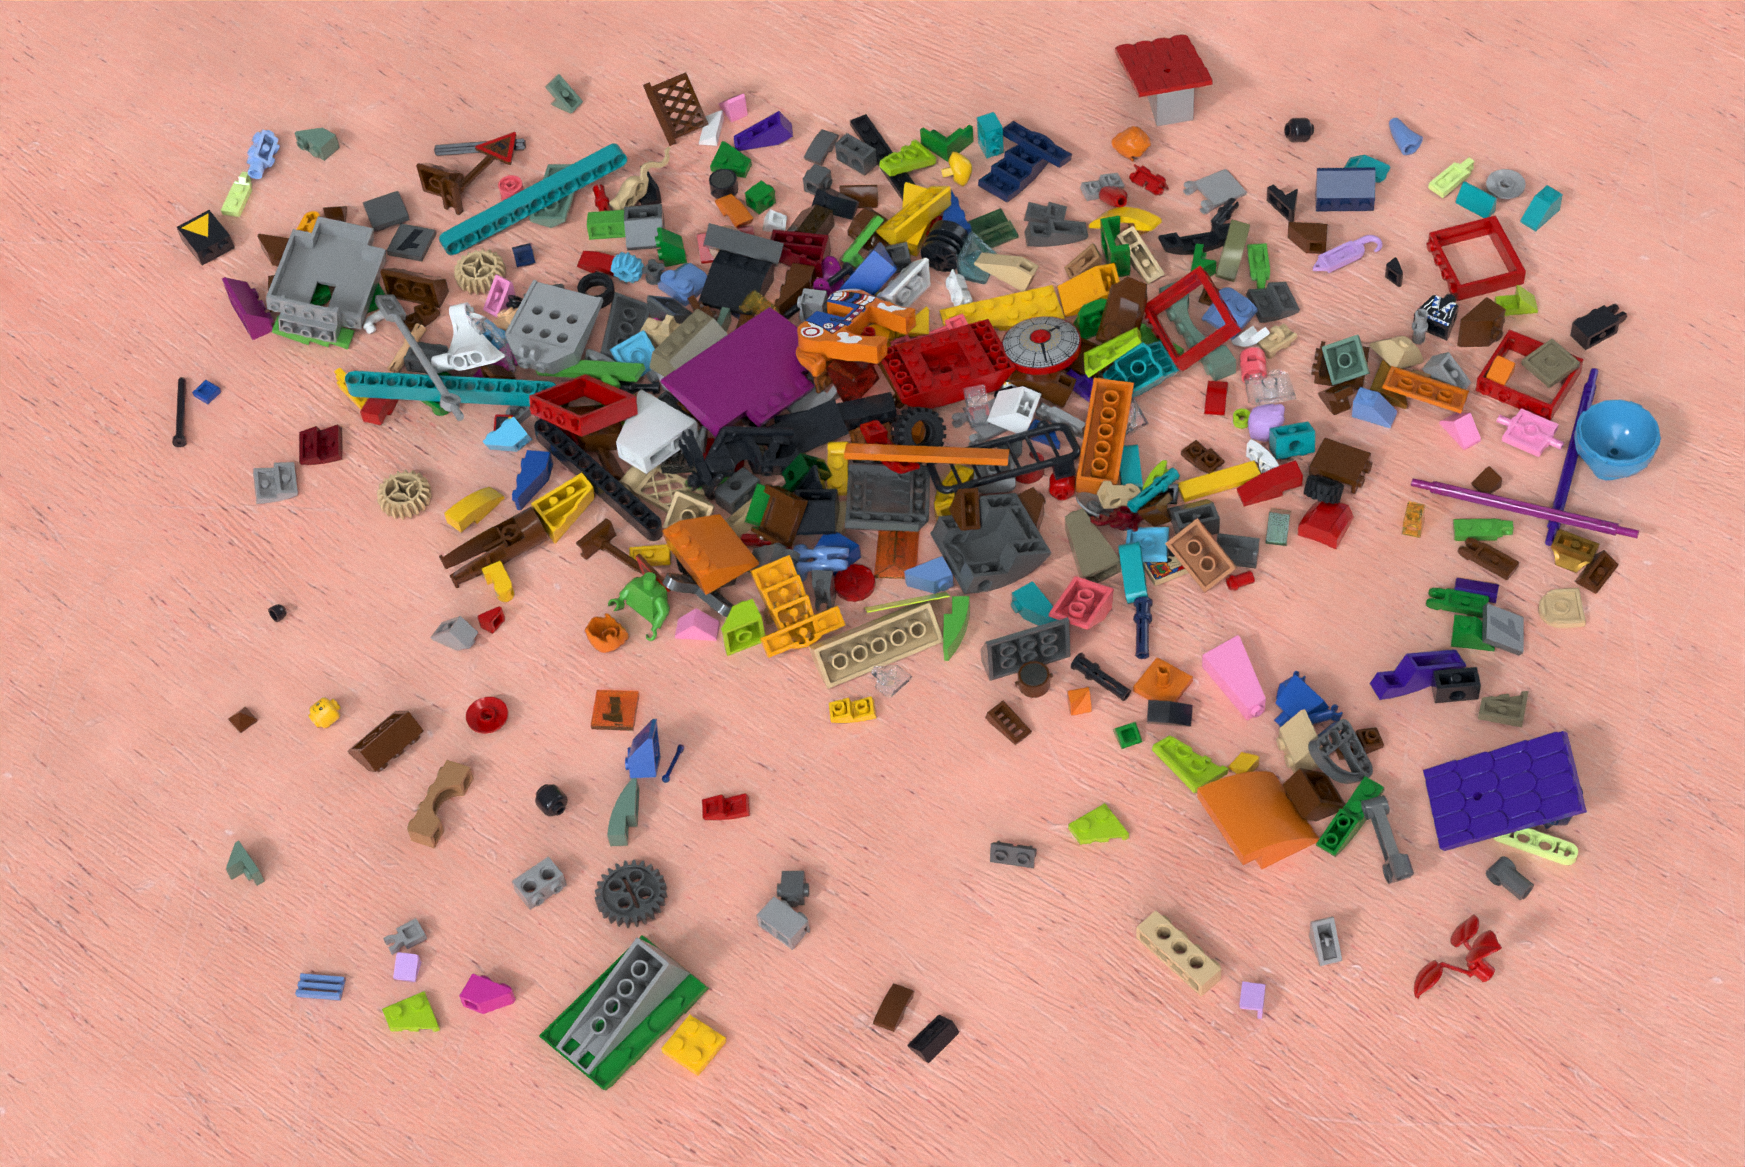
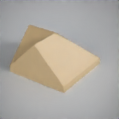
M676 490L662 528L665 529L680 520L713 515L714 505L701 494Z

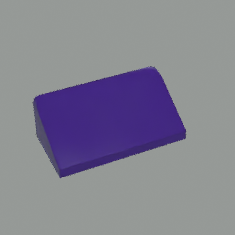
M1456 578L1454 590L1485 595L1489 597L1490 603H1496L1499 584Z

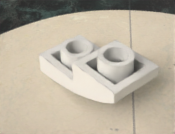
M1252 439L1247 443L1246 457L1251 461L1254 460L1259 463V471L1261 473L1279 466L1273 455L1262 445Z

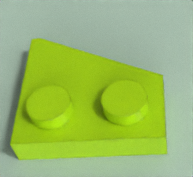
M1105 803L1068 824L1069 831L1080 845L1093 842H1109V839L1122 837V840L1129 838L1127 830Z
M425 991L382 1009L390 1031L409 1030L410 1032H419L420 1029H432L433 1032L440 1031Z

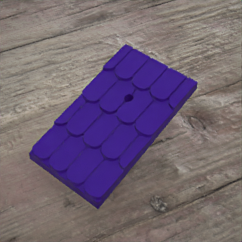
M1565 731L1553 732L1528 741L1523 740L1490 752H1482L1461 760H1453L1423 770L1438 843L1443 851L1587 812L1568 733Z

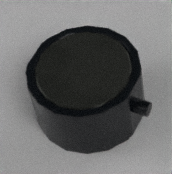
M729 169L714 171L709 177L710 194L716 199L730 194L735 196L738 192L737 175Z

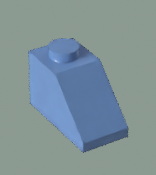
M1360 387L1353 401L1352 417L1391 428L1397 415V410L1379 392Z
M943 556L904 571L905 583L908 587L936 594L954 586L953 574Z

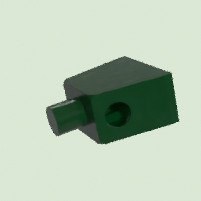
M800 453L782 472L786 482L782 488L793 493L813 465L818 467L824 481L830 478L832 474L824 459Z

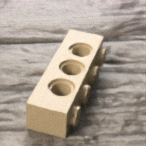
M1155 911L1136 927V938L1201 997L1221 980V966L1215 959H1210L1206 956L1203 949L1198 944L1194 945L1188 939L1185 932L1180 929L1177 930L1167 916ZM1160 936H1167L1169 938L1161 939ZM1182 950L1184 951V953L1179 954L1176 953V951ZM1199 965L1201 968H1193L1192 966Z

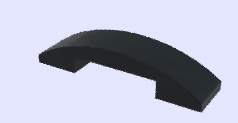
M1230 223L1212 226L1211 232L1179 237L1177 232L1159 235L1158 239L1165 252L1171 254L1192 255L1194 254L1196 244H1204L1203 252H1208L1224 245Z

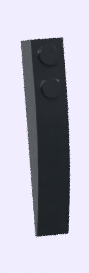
M891 392L836 403L848 432L859 428L860 424L878 420L881 424L887 422L892 424V422L897 421L895 419L897 415ZM799 411V412H795V413H790V414H785V415H781V416H776V417H774V422H775V424L778 423V422H780V421H787V422H815V421L785 420V419H787V418H790V417H792V416H794V415H797V414H799V413H801V412H804V411Z

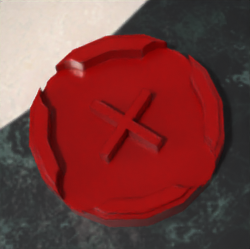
M852 564L846 570L838 571L834 578L835 591L838 596L851 602L862 601L868 598L874 592L876 585L872 571L868 567L859 564Z

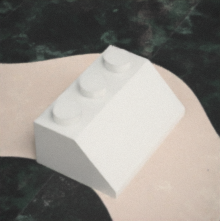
M923 258L911 262L876 297L897 306L910 307L931 285L929 259Z

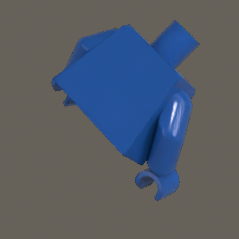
M1294 671L1293 677L1279 684L1275 704L1282 712L1274 721L1280 727L1304 709L1312 725L1328 720L1339 721L1343 712L1336 713L1339 707L1336 704L1332 705L1329 710L1326 702L1305 683L1306 676L1299 678L1298 671Z

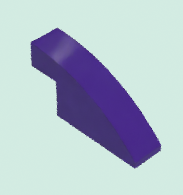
M1457 650L1407 653L1394 671L1377 672L1369 684L1379 700L1395 698L1430 687L1433 671L1465 668L1466 664Z

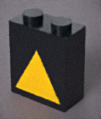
M210 210L177 226L181 240L201 265L235 248L231 236Z

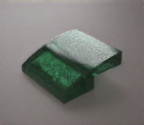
M1001 208L967 222L971 225L973 238L983 251L1019 237L1012 222L1007 220Z

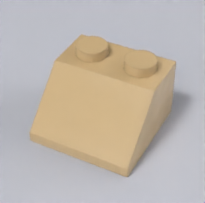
M1305 709L1299 711L1279 728V737L1276 738L1279 750H1283L1285 754L1286 766L1291 768L1293 773L1299 768L1308 770L1319 768L1308 750L1309 742L1317 734Z

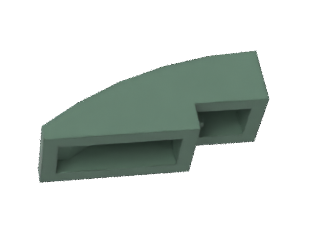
M632 778L625 786L612 810L607 833L610 846H628L629 827L638 826L640 789L637 778Z

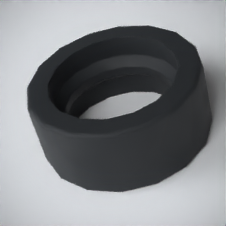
M599 272L590 273L579 281L577 286L579 293L586 294L585 292L593 286H604L607 288L604 293L594 296L603 298L601 308L606 307L612 302L615 290L613 281L608 275Z

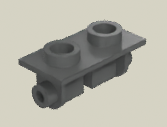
M993 842L990 847V862L1034 868L1037 848H1033L1032 845L1013 846L1010 843Z

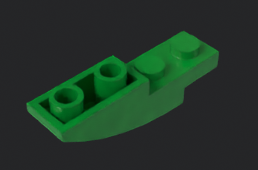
M1365 776L1344 808L1337 812L1316 843V846L1336 857L1366 822L1361 801L1381 796L1385 790L1384 787Z

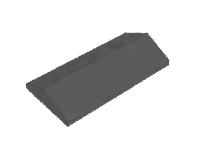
M709 223L703 247L771 262L773 266L777 267L784 243Z
M617 292L614 293L600 351L601 354L616 362L610 349L640 332L649 317L647 303Z

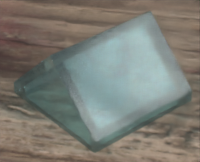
M972 231L969 233L958 256L957 271L958 274L964 276L966 281L986 284L990 273L975 266L974 262L981 253H997Z

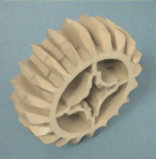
M483 248L481 251L475 249L473 253L468 252L467 256L462 255L461 260H457V265L454 266V277L457 284L463 291H468L469 294L473 292L476 295L480 292L485 294L486 291H490L496 274L503 278L506 275L503 259L497 252L492 253L490 249L486 252Z
M406 469L403 473L397 470L396 475L390 474L389 479L383 478V483L379 484V490H377V501L381 510L388 517L392 516L394 519H397L399 516L402 520L407 516L411 519L414 514L419 516V511H425V506L430 505L429 502L432 499L428 480L421 473L416 474L414 470L410 473Z

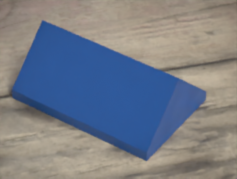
M879 242L846 279L839 290L861 289L873 296L897 270L882 243Z

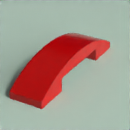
M878 420L860 424V430L867 444L894 445L887 438L888 431ZM881 461L887 468L899 474L920 468L917 462Z

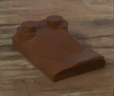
M1126 277L1122 281L1111 285L1096 341L1105 343L1136 327L1140 331L1148 300L1147 284L1131 277Z

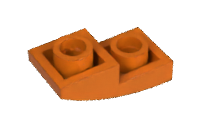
M732 194L715 200L723 216H728L736 228L752 222L753 217L749 211Z

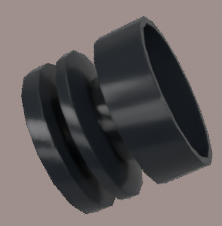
M947 220L937 221L932 225L921 249L922 259H929V267L937 271L951 272L960 263L969 242V235L963 227L955 222Z

